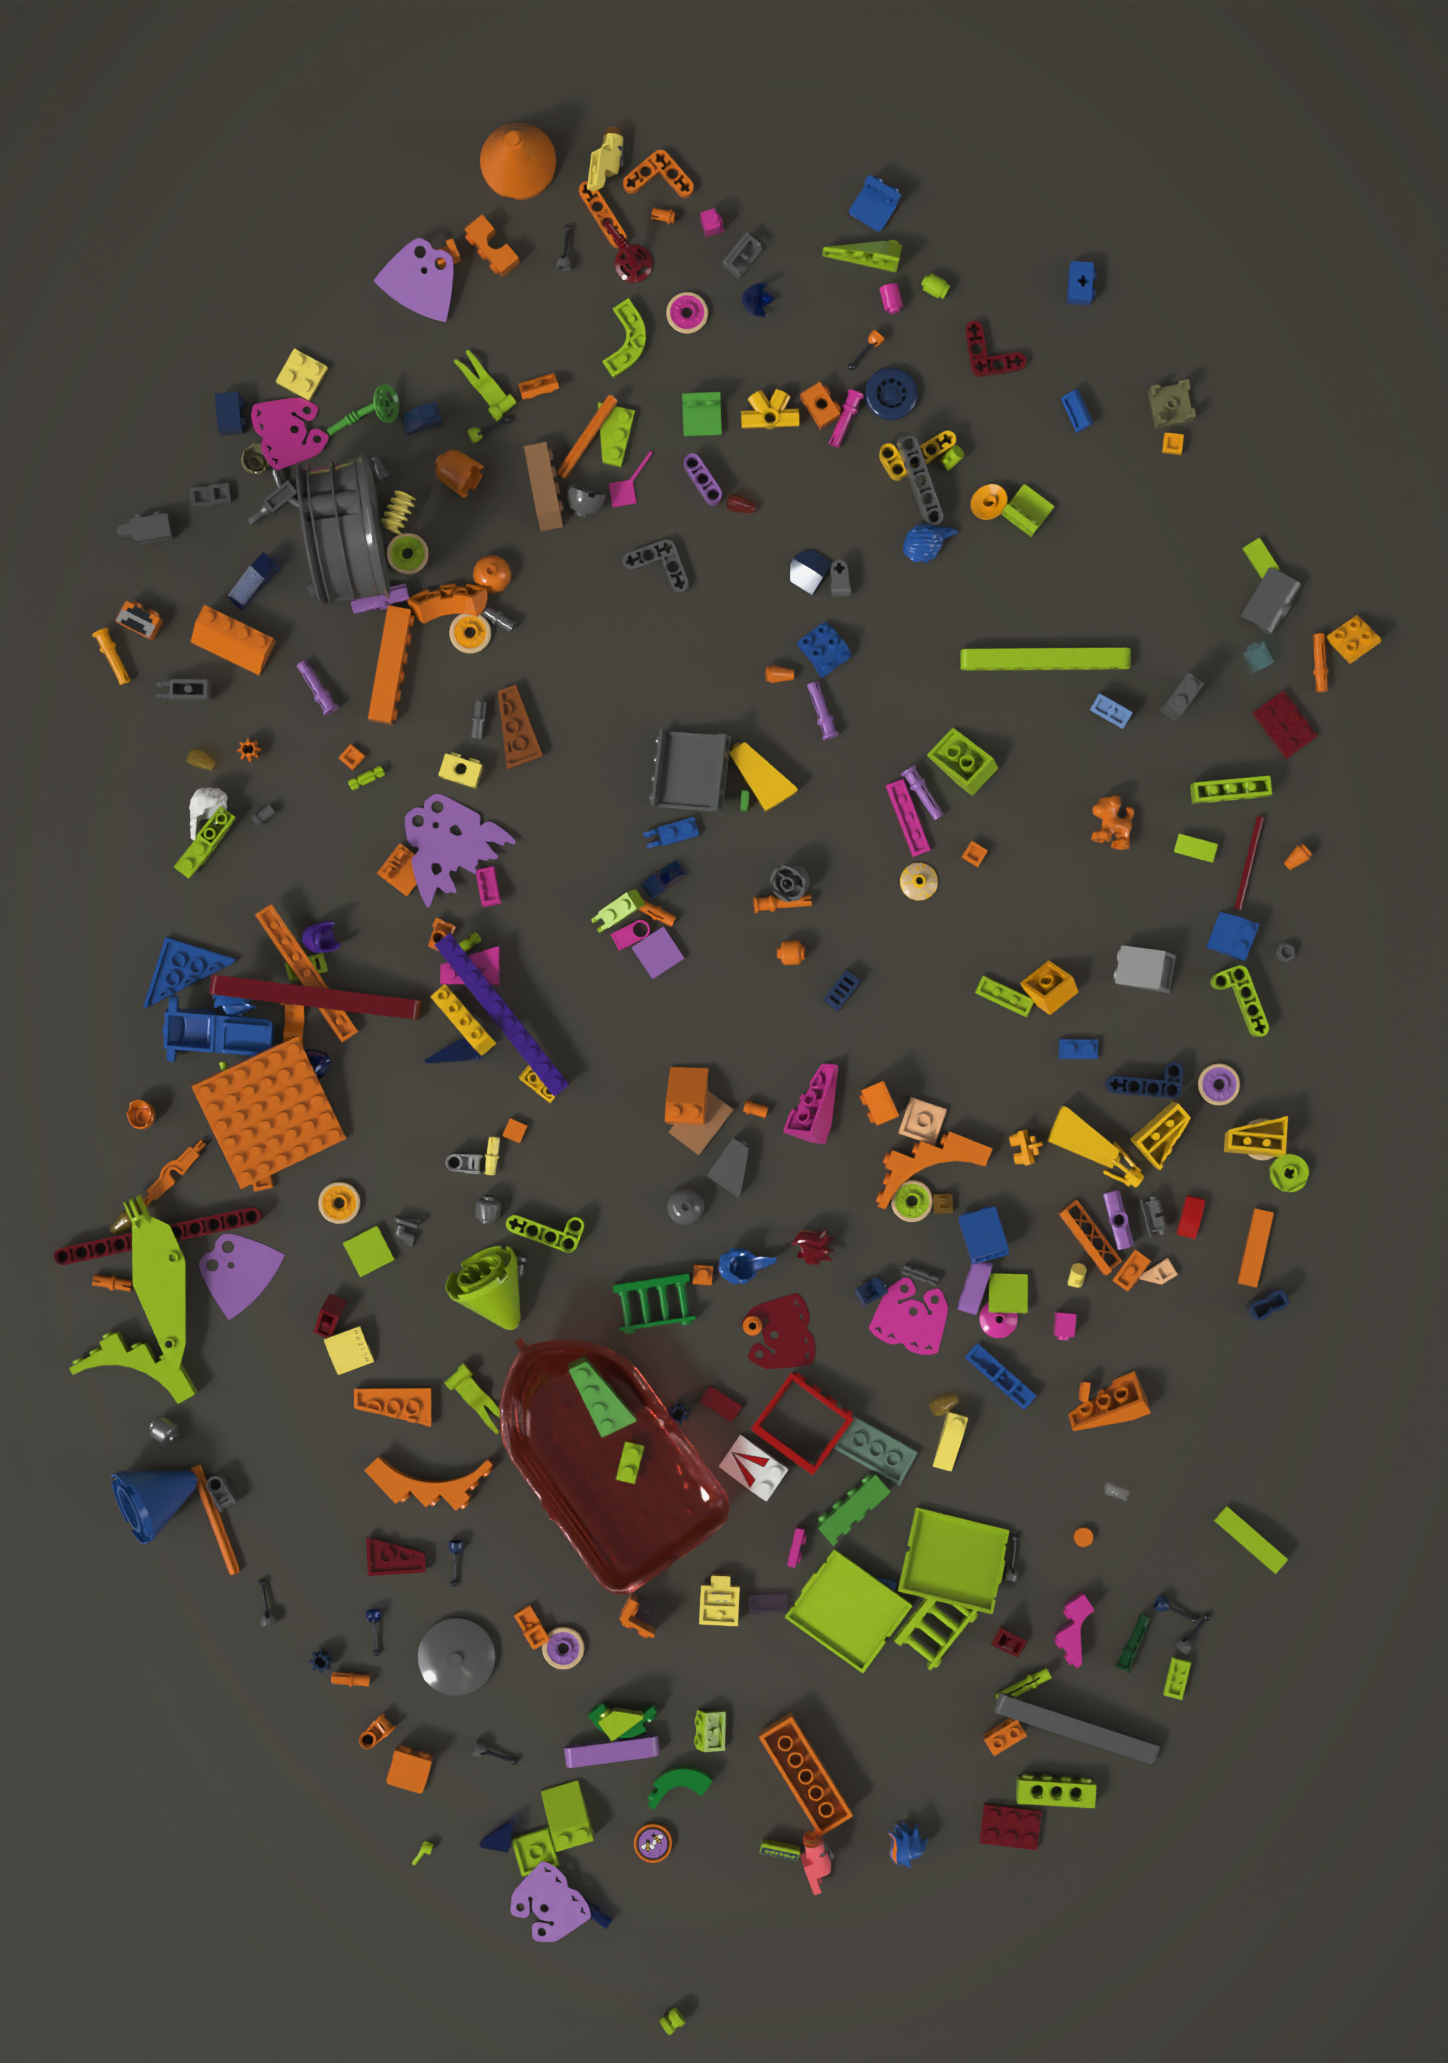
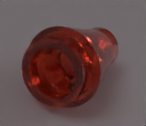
M736 493L734 495L730 494L726 509H729L730 512L753 514L755 503Z

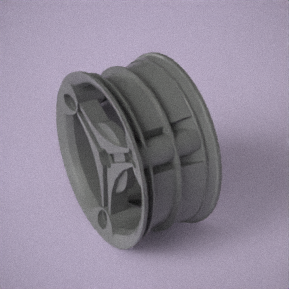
M366 451L362 452L360 456L338 464L330 460V466L312 469L309 463L306 464V469H304L300 461L296 462L295 474L300 518L310 573L320 608H325L327 603L331 604L333 602L382 595L390 598V580L373 475Z

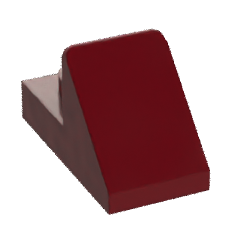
M1001 1625L991 1645L1018 1658L1027 1641Z

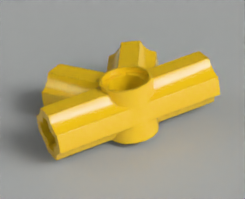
M776 389L769 402L763 391L760 390L747 399L754 411H741L742 429L766 428L769 430L775 427H799V410L785 409L790 399L787 393ZM772 415L775 421L769 423L765 420V417Z

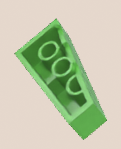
M586 1356L568 1364L569 1372L601 1437H605L637 1421L635 1413L625 1404L623 1399L619 1397Z
M875 1472L872 1475L870 1473L861 1480L862 1484L860 1486L852 1487L846 1493L848 1496L843 1501L841 1499L837 1500L832 1505L833 1509L829 1513L825 1511L818 1517V1529L833 1546L838 1542L836 1538L839 1535H846L851 1530L854 1521L856 1523L861 1521L867 1515L868 1509H874L891 1493Z

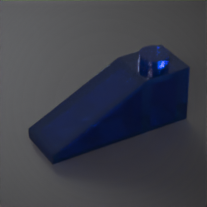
M263 552L249 566L227 598L242 610L280 570L279 566Z
M463 1037L424 1061L426 1064L462 1062L473 1059L477 1062L484 1058L485 1055L481 1056Z

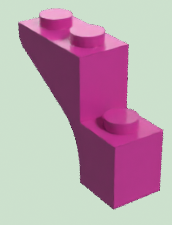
M1083 1592L1063 1603L1066 1608L1063 1610L1068 1620H1073L1053 1632L1056 1636L1053 1639L1059 1649L1064 1648L1067 1653L1064 1655L1069 1665L1074 1664L1076 1669L1082 1665L1081 1625L1084 1619L1095 1611Z

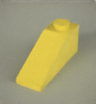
M947 1411L933 1467L952 1471L968 1420L966 1415Z

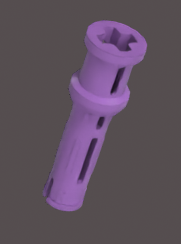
M305 660L297 664L296 667L315 695V702H318L323 709L324 716L335 712L339 708L338 704H335L330 697V691L322 686L308 661Z
M816 681L808 684L807 688L818 716L817 724L820 725L824 735L822 737L823 740L838 736L839 732L835 729L833 724L834 718L829 714L819 682Z
M916 765L901 773L909 782L910 789L915 790L933 820L944 815L925 786L926 780L921 778L917 772Z

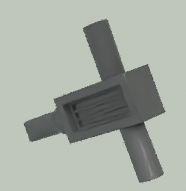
M274 469L272 471L278 489L263 500L264 504L259 511L247 519L251 525L255 524L265 515L277 513L288 503L299 508L298 499H296L297 491L289 481L283 483L279 470Z

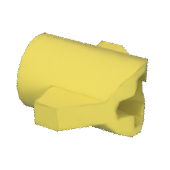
M1076 1263L1072 1265L1067 1282L1069 1286L1082 1287L1087 1271L1083 1264Z

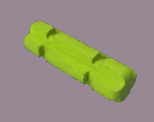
M378 766L373 771L369 770L357 776L358 778L349 780L348 784L352 790H355L360 785L363 786L376 780V777L384 776L385 772L381 766Z
M474 932L470 935L469 939L466 938L459 944L467 952L482 939L477 932Z

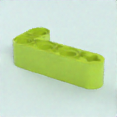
M1239 965L1214 974L1210 980L1211 986L1214 989L1222 990L1232 986L1250 1034L1254 1037L1265 1036L1269 1032V1024L1247 968ZM1236 969L1241 970L1243 973L1240 980L1234 976ZM1218 976H1222L1225 979V984L1222 987L1216 983ZM1243 987L1249 989L1250 993L1247 998L1241 995ZM1250 1005L1256 1008V1014L1253 1016L1248 1013ZM1260 1018V1020L1251 1021V1019ZM1257 1024L1262 1025L1263 1029L1260 1031L1255 1030L1258 1027Z
M512 1215L506 1220V1228L509 1231L568 1253L573 1252L577 1248L585 1227V1223L580 1217H572L567 1222L564 1232L520 1215ZM515 1218H517V1222L522 1225H524V1221H526L527 1224L524 1227V1233L521 1232L522 1227L517 1226L515 1227V1229L512 1228L513 1225L510 1223V1221L515 1220ZM573 1220H578L581 1223L580 1230H572L570 1225ZM530 1225L537 1226V1235L533 1236L528 1233ZM551 1231L556 1234L554 1242L547 1241V1232ZM567 1238H571L574 1241V1247L571 1249H567L564 1246V1240Z

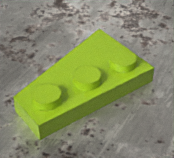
M598 402V410L603 403ZM614 406L600 427L602 460L604 464L622 467L635 411Z

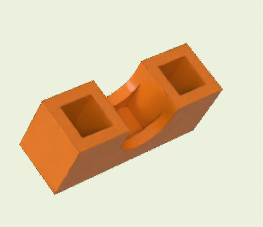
M483 215L479 216L465 228L466 240L471 246L475 244L479 249L477 252L483 260L487 259L491 263L489 267L496 275L499 273L503 278L520 264L519 257L507 243L499 249L489 247L488 242L496 233L493 226Z

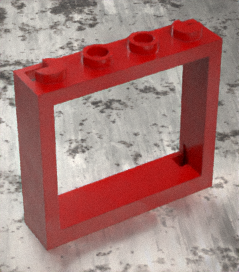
M791 1373L750 1430L811 1475H814L854 1420L852 1417L853 1412L846 1407L841 1409L836 1405L837 1401L830 1395L827 1397L820 1393L822 1390L815 1384L811 1386L805 1382L806 1378L800 1373ZM793 1381L846 1420L814 1465L761 1426Z

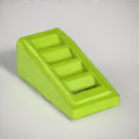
M323 953L308 956L319 974L328 972ZM315 959L319 960L321 967L319 970L317 969ZM286 962L285 967L289 981L299 980Z

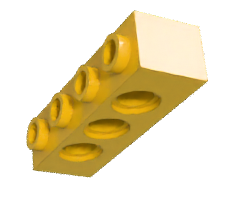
M445 984L430 996L481 1056L497 1044Z

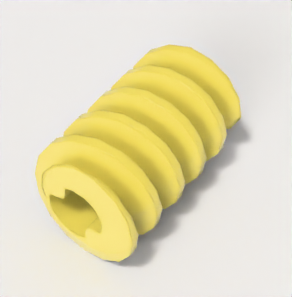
M394 491V495L397 498L390 499L394 505L389 504L387 506L391 512L385 511L384 515L386 518H382L380 521L384 528L401 535L402 533L398 530V527H405L401 521H408L404 514H411L408 507H414L415 505L411 500L416 499L404 492Z

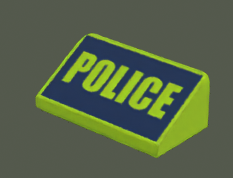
M762 1839L760 1853L797 1861L800 1855V1847Z

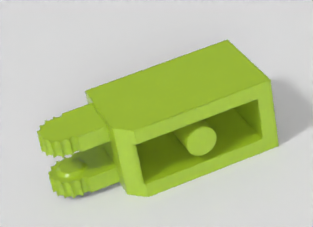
M633 889L600 910L599 914L593 917L591 921L595 923L601 920V918L603 919L605 924L597 929L601 933L607 928L617 925L646 904L638 891Z

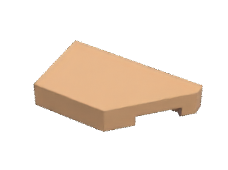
M1166 1258L1146 1270L1139 1279L1164 1284L1177 1276L1178 1273L1170 1260Z

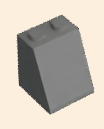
M1121 945V950H1118L1117 953L1118 968L1114 971L1115 983L1122 986L1170 993L1176 956L1166 951Z

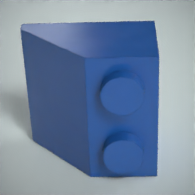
M1219 912L1206 948L1239 961H1245L1259 924L1242 917Z

